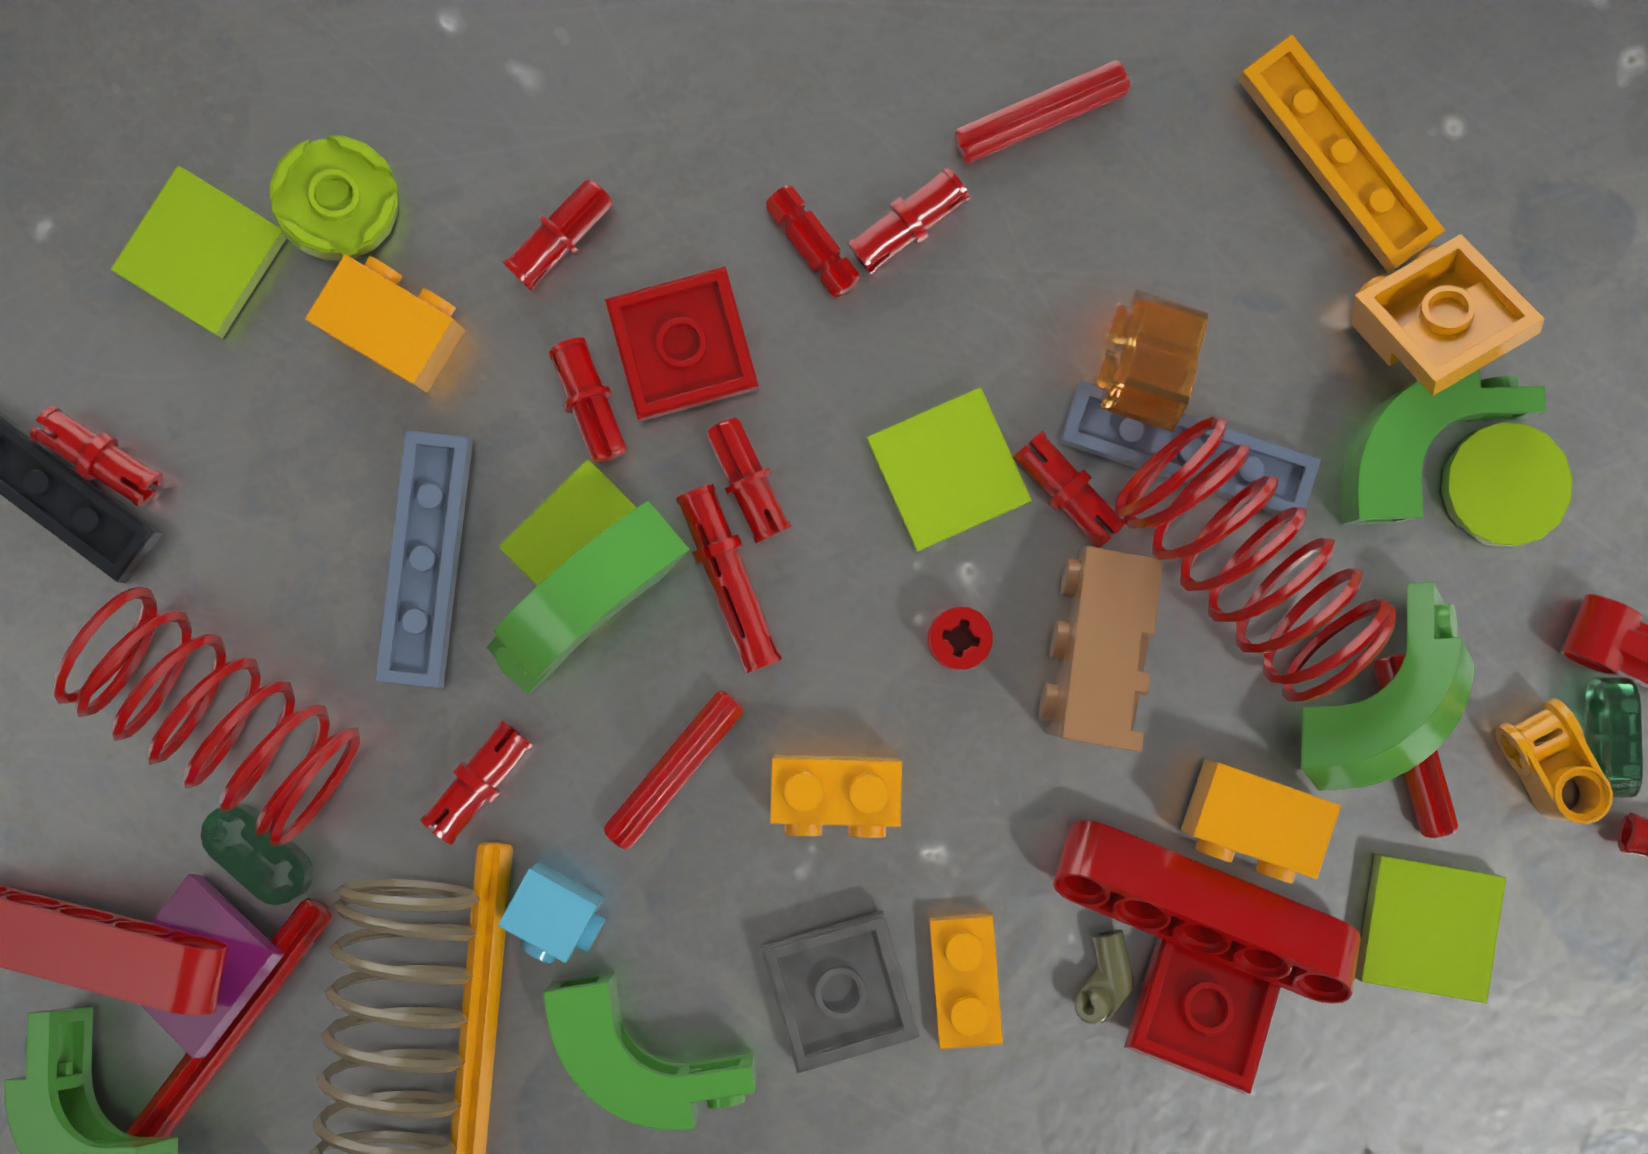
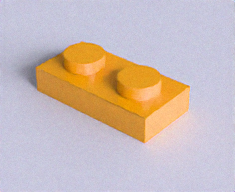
M991 913L928 917L939 1049L1003 1044L993 915Z

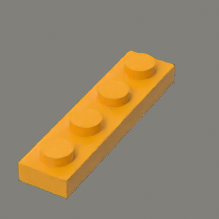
M1293 34L1242 71L1237 78L1388 274L1446 231Z

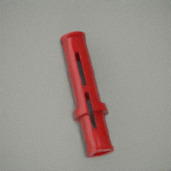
M714 484L705 485L678 496L676 501L680 505L697 548L696 551L692 552L696 565L702 563L722 616L743 665L742 669L744 674L782 660V656L777 650L759 600L738 549L743 547L739 534L732 536L715 493Z

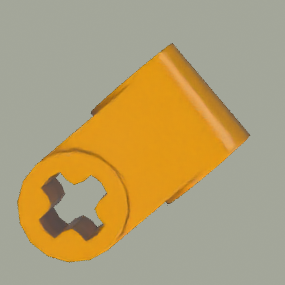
M1552 698L1542 704L1541 712L1514 726L1506 722L1495 728L1496 740L1503 755L1517 772L1533 801L1534 807L1542 816L1553 821L1590 824L1599 821L1608 813L1613 797L1610 782L1603 774L1588 747L1579 722L1562 701ZM1570 778L1577 783L1580 790V799L1572 810L1566 807L1562 799V789Z

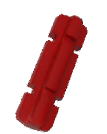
M786 185L778 189L766 201L768 213L778 226L784 225L786 227L784 229L785 235L813 272L820 271L822 274L820 281L829 293L835 298L846 294L859 282V272L847 257L841 258L839 256L840 247L811 210L807 212L804 210L805 202L795 188L791 185Z

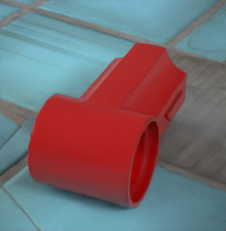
M1587 594L1560 653L1567 659L1586 668L1608 675L1618 674L1648 688V625L1641 622L1642 614L1616 600L1595 594Z

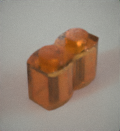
M1138 289L1135 290L1128 307L1117 304L1105 340L1115 343L1113 351L1105 350L1093 384L1096 387L1103 388L1100 409L1173 432L1191 397L1198 368V356L1207 327L1208 312Z

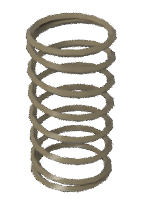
M406 879L348 881L335 890L340 899L333 905L343 919L366 929L344 934L329 947L332 956L339 963L357 972L338 978L325 990L327 999L332 1005L349 1015L335 1020L321 1033L323 1044L343 1059L331 1063L316 1078L322 1092L336 1101V1103L327 1106L312 1121L314 1131L322 1141L309 1153L323 1154L324 1151L335 1148L349 1154H454L457 1148L445 1137L434 1134L376 1130L336 1135L328 1130L326 1126V1121L330 1117L353 1109L384 1116L406 1118L449 1116L461 1106L451 1095L414 1090L386 1091L357 1096L339 1090L331 1084L330 1078L346 1069L360 1066L409 1073H446L460 1068L465 1063L464 1060L454 1052L435 1049H391L364 1052L343 1045L335 1040L334 1034L349 1027L372 1022L420 1029H451L464 1025L469 1020L468 1017L459 1010L438 1007L377 1009L349 1001L340 996L338 991L355 984L376 980L391 979L420 984L461 985L473 977L467 969L461 967L440 965L390 966L348 954L343 951V947L381 938L413 937L429 940L467 941L477 934L472 927L467 925L411 924L378 918L357 912L347 907L348 904L377 909L436 912L468 909L478 902L480 898L470 888L441 882ZM435 894L454 898H409L395 896ZM365 1143L402 1144L425 1149L388 1148Z

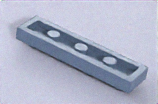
M1081 380L1077 385L1059 443L1140 469L1161 448L1183 431L1202 421V419ZM1226 428L1224 439L1215 452L1198 471L1183 483L1188 485L1210 462L1235 445H1249L1250 453L1244 465L1213 494L1232 499L1238 492L1263 476L1279 477L1275 494L1262 508V510L1278 515L1280 512L1291 507H1307L1322 459ZM1214 429L1192 440L1168 463L1158 476L1169 479L1202 447Z
M405 430L375 677L377 682L432 688L444 687L473 440L469 437Z

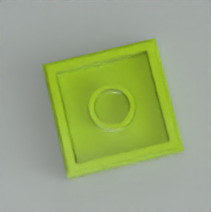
M177 165L110 270L223 339L287 238L275 224Z
M981 387L866 437L869 448L916 553L1032 501Z
M587 459L498 547L538 586L586 544L637 507Z
M1374 853L1355 978L1365 983L1487 1004L1507 877Z

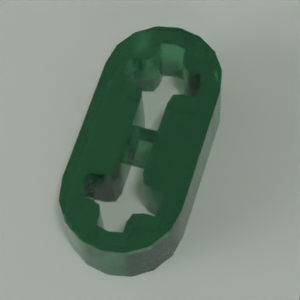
M1627 677L1594 678L1588 684L1585 694V740L1603 774L1610 782L1613 792L1612 798L1636 797L1640 791L1643 779L1640 694L1634 681Z
M239 804L234 809L221 812L220 808L215 809L203 822L200 835L203 848L213 860L257 899L266 904H285L298 899L307 892L313 880L314 870L310 858L298 845L291 840L288 843L272 847L269 832L265 835L256 836L255 822L261 812L250 805ZM241 819L245 826L240 834L254 850L251 851L242 843L226 846L223 840L226 838L228 831L222 825L223 822L231 823ZM264 857L274 865L288 861L293 867L288 873L289 880L294 883L293 886L285 884L276 889L272 887L269 882L272 880L274 872L261 858Z

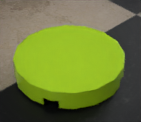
M326 135L327 139H318L313 142L308 139L294 145L278 161L270 181L272 213L283 235L302 252L324 260H341L344 254L355 259L375 250L391 233L399 212L397 184L386 160L368 144L344 135Z
M1501 422L1471 432L1456 447L1454 453L1449 455L1443 467L1441 494L1449 517L1459 528L1463 527L1468 534L1474 536L1473 539L1488 546L1510 548L1540 540L1561 523L1571 503L1573 476L1565 453L1549 435L1528 424Z

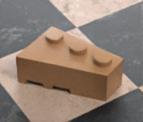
M1091 546L1079 549L1077 559H1067L1061 582V595L1070 597L1066 622L1056 621L1050 645V657L1059 659L1055 684L1045 683L1039 709V720L1048 721L1046 734L1063 739L1142 753L1144 733L1133 731L1139 695L1147 696L1149 693L1150 673H1145L1143 670L1149 638H1153L1155 635L1163 560Z

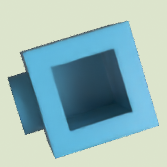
M539 861L528 869L498 926L521 938L522 941L519 947L530 956L552 964L555 958L566 963L577 948L588 953L606 921V918L596 914L605 897Z

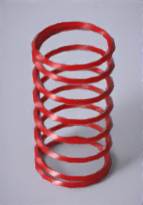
M1210 417L1202 420L1171 440L1136 472L1120 492L1115 504V514L1119 517H1124V524L1130 529L1156 527L1153 535L1152 554L1158 560L1183 559L1181 563L1180 585L1186 591H1210L1208 615L1215 622H1237L1235 645L1243 653H1264L1263 675L1271 683L1283 684L1282 696L1288 702L1313 701L1330 694L1349 682L1368 666L1387 644L1396 623V608L1391 605V602L1385 599H1373L1364 602L1327 625L1302 648L1292 660L1285 674H1280L1273 667V658L1277 650L1288 647L1309 636L1333 619L1347 606L1360 589L1363 571L1348 568L1336 572L1320 582L1285 615L1269 641L1259 644L1251 643L1245 637V631L1252 617L1258 616L1284 602L1302 589L1324 568L1332 557L1335 540L1331 538H1318L1308 542L1292 553L1256 588L1242 609L1224 613L1218 607V600L1225 585L1238 580L1258 568L1294 538L1304 525L1307 513L1306 508L1291 507L1266 522L1230 557L1217 576L1197 582L1190 577V571L1199 553L1226 538L1260 511L1275 494L1279 477L1263 476L1238 492L1211 518L1192 543L1174 550H1166L1162 546V541L1176 517L1195 507L1214 493L1244 465L1250 453L1249 445H1235L1219 455L1189 482L1166 509L1141 519L1135 516L1158 504L1178 489L1198 471L1222 442L1225 436L1227 420L1221 417ZM1214 429L1207 441L1188 462L1168 480L1148 495L1142 497L1159 473L1192 440ZM1251 498H1253V499H1252L1248 504H1246L1240 511H1238L1234 516H1232L1231 518H1229V517H1230L1232 514H1234L1242 505H1244L1248 500H1250ZM1288 523L1266 546L1246 559L1266 538ZM1320 551L1314 560L1295 578L1271 595L1265 597L1300 562ZM1350 580L1344 590L1322 611L1301 626L1289 631L1294 623L1316 601L1341 583ZM1377 613L1371 623L1350 643L1332 656L1300 671L1310 657L1335 634L1353 622ZM1375 637L1361 655L1345 669L1324 683L1303 692H1296L1292 688V684L1317 678L1340 666L1361 651Z
M135 587L114 596L82 627L64 653L56 670L53 685L54 697L58 704L76 703L78 717L98 713L112 701L132 676L150 644L155 628L167 622L178 623L181 628L178 647L164 656L128 695L118 710L111 726L114 741L132 737L154 715L172 690L184 667L188 654L205 645L213 646L215 660L211 673L189 691L163 721L153 736L147 750L149 765L166 761L180 748L205 714L221 680L237 670L247 669L250 677L244 699L217 724L199 746L183 774L185 789L195 787L212 774L240 735L252 709L268 696L277 692L283 693V709L276 727L252 750L225 786L219 798L221 812L230 811L237 807L259 781L274 758L285 735L304 720L312 716H318L317 732L306 758L274 792L255 822L256 836L265 835L269 832L272 847L290 842L318 814L348 771L360 745L358 727L342 730L327 738L330 720L326 706L311 705L293 713L295 694L291 682L278 681L259 688L261 675L256 659L244 657L225 664L226 648L221 636L206 634L191 639L192 628L187 614L173 610L157 615V601L149 588ZM135 598L141 599L140 614L132 630L106 653L80 689L67 694L65 691L66 680L77 657L90 638L124 604ZM123 665V667L118 672L114 680L95 700H93L89 704L91 696L99 688H101L107 681H109L113 677V675L119 670V668ZM166 673L161 684L156 689L148 703L135 716V718L126 725L128 719L138 706L139 702L144 698V696L149 692V690L154 686V684ZM194 706V708L192 709V711L190 712V714L188 715V717L186 718V720L184 721V723L182 724V726L177 730V732L172 736V738L165 744V742L167 741V739L169 738V736L171 735V733L173 732V730L175 729V727H176V726L179 724V722L184 718V716L189 712V710ZM347 742L341 758L320 791L296 820L283 831L293 808L311 781L326 762Z

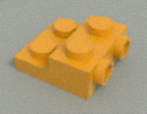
M1460 234L1439 247L1433 245L1423 249L1409 264L1387 277L1381 275L1368 281L1355 294L1351 325L1389 366L1401 361L1423 387L1434 396L1540 334L1545 318Z

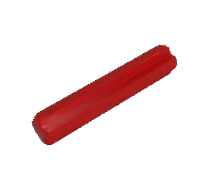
M1120 61L1109 62L958 128L954 139L959 154L965 162L971 163L1125 96L1131 87L1126 69Z
M1405 653L1385 656L1374 662L1373 667L1380 691L1399 672L1405 659ZM1436 750L1423 762L1404 773L1420 832L1424 837L1429 838L1448 836L1457 832L1459 827L1439 754Z
M722 690L714 694L606 823L603 832L610 841L624 850L630 849L741 717L744 708L737 700Z

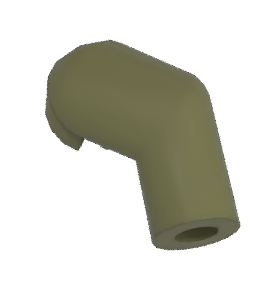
M1108 930L1092 936L1098 968L1082 987L1075 1000L1077 1015L1088 1024L1095 1025L1109 1021L1116 1015L1134 989V978L1123 930Z

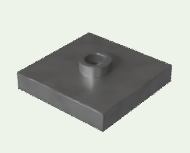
M883 910L762 946V954L797 1074L920 1037Z

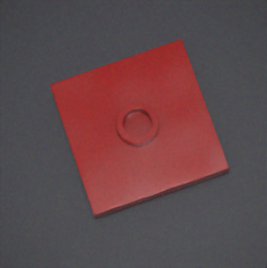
M726 266L605 299L639 422L759 390Z
M1157 937L1124 1048L1239 1093L1251 1094L1281 987Z

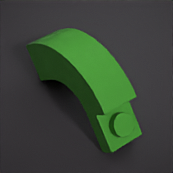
M1480 369L1434 396L1418 380L1393 393L1370 413L1360 426L1348 449L1340 482L1341 525L1402 523L1423 518L1422 467L1428 447L1436 435L1444 427L1454 422L1522 420L1545 412V386H1521V380L1518 376H1501L1481 380Z
M648 500L595 537L533 589L493 630L496 636L486 648L495 657L501 671L507 677L513 679L522 691L528 695L543 684L561 663L596 629L640 594L659 582L690 549Z
M1434 581L1407 584V651L1399 672L1385 688L1377 694L1357 703L1302 709L1301 768L1318 791L1362 788L1393 779L1427 759L1442 745L1458 724L1471 694L1474 679V662L1462 637H1458L1455 607L1453 604H1444Z
M615 972L552 981L543 992L550 1036L564 1068L577 1086L590 1099L606 1111L625 1121L659 1130L695 1129L699 1114L697 1102L707 1100L708 1108H727L745 1102V1094H752L756 1091L757 1072L754 1053L691 1063H674L661 1060L643 1050L633 1040L623 1022Z
M68 1007L28 1013L27 1036L25 1040L26 1076L4 1080L6 1114L11 1134L20 1154H178V1137H137L129 1135L111 1124L101 1111L92 1085L93 1007Z

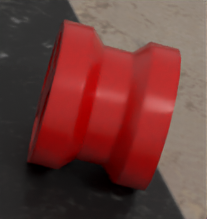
M954 607L941 612L932 621L927 632V646L931 656L940 665L949 669L968 670L978 666L988 657L993 646V632L989 621L980 612L969 607Z

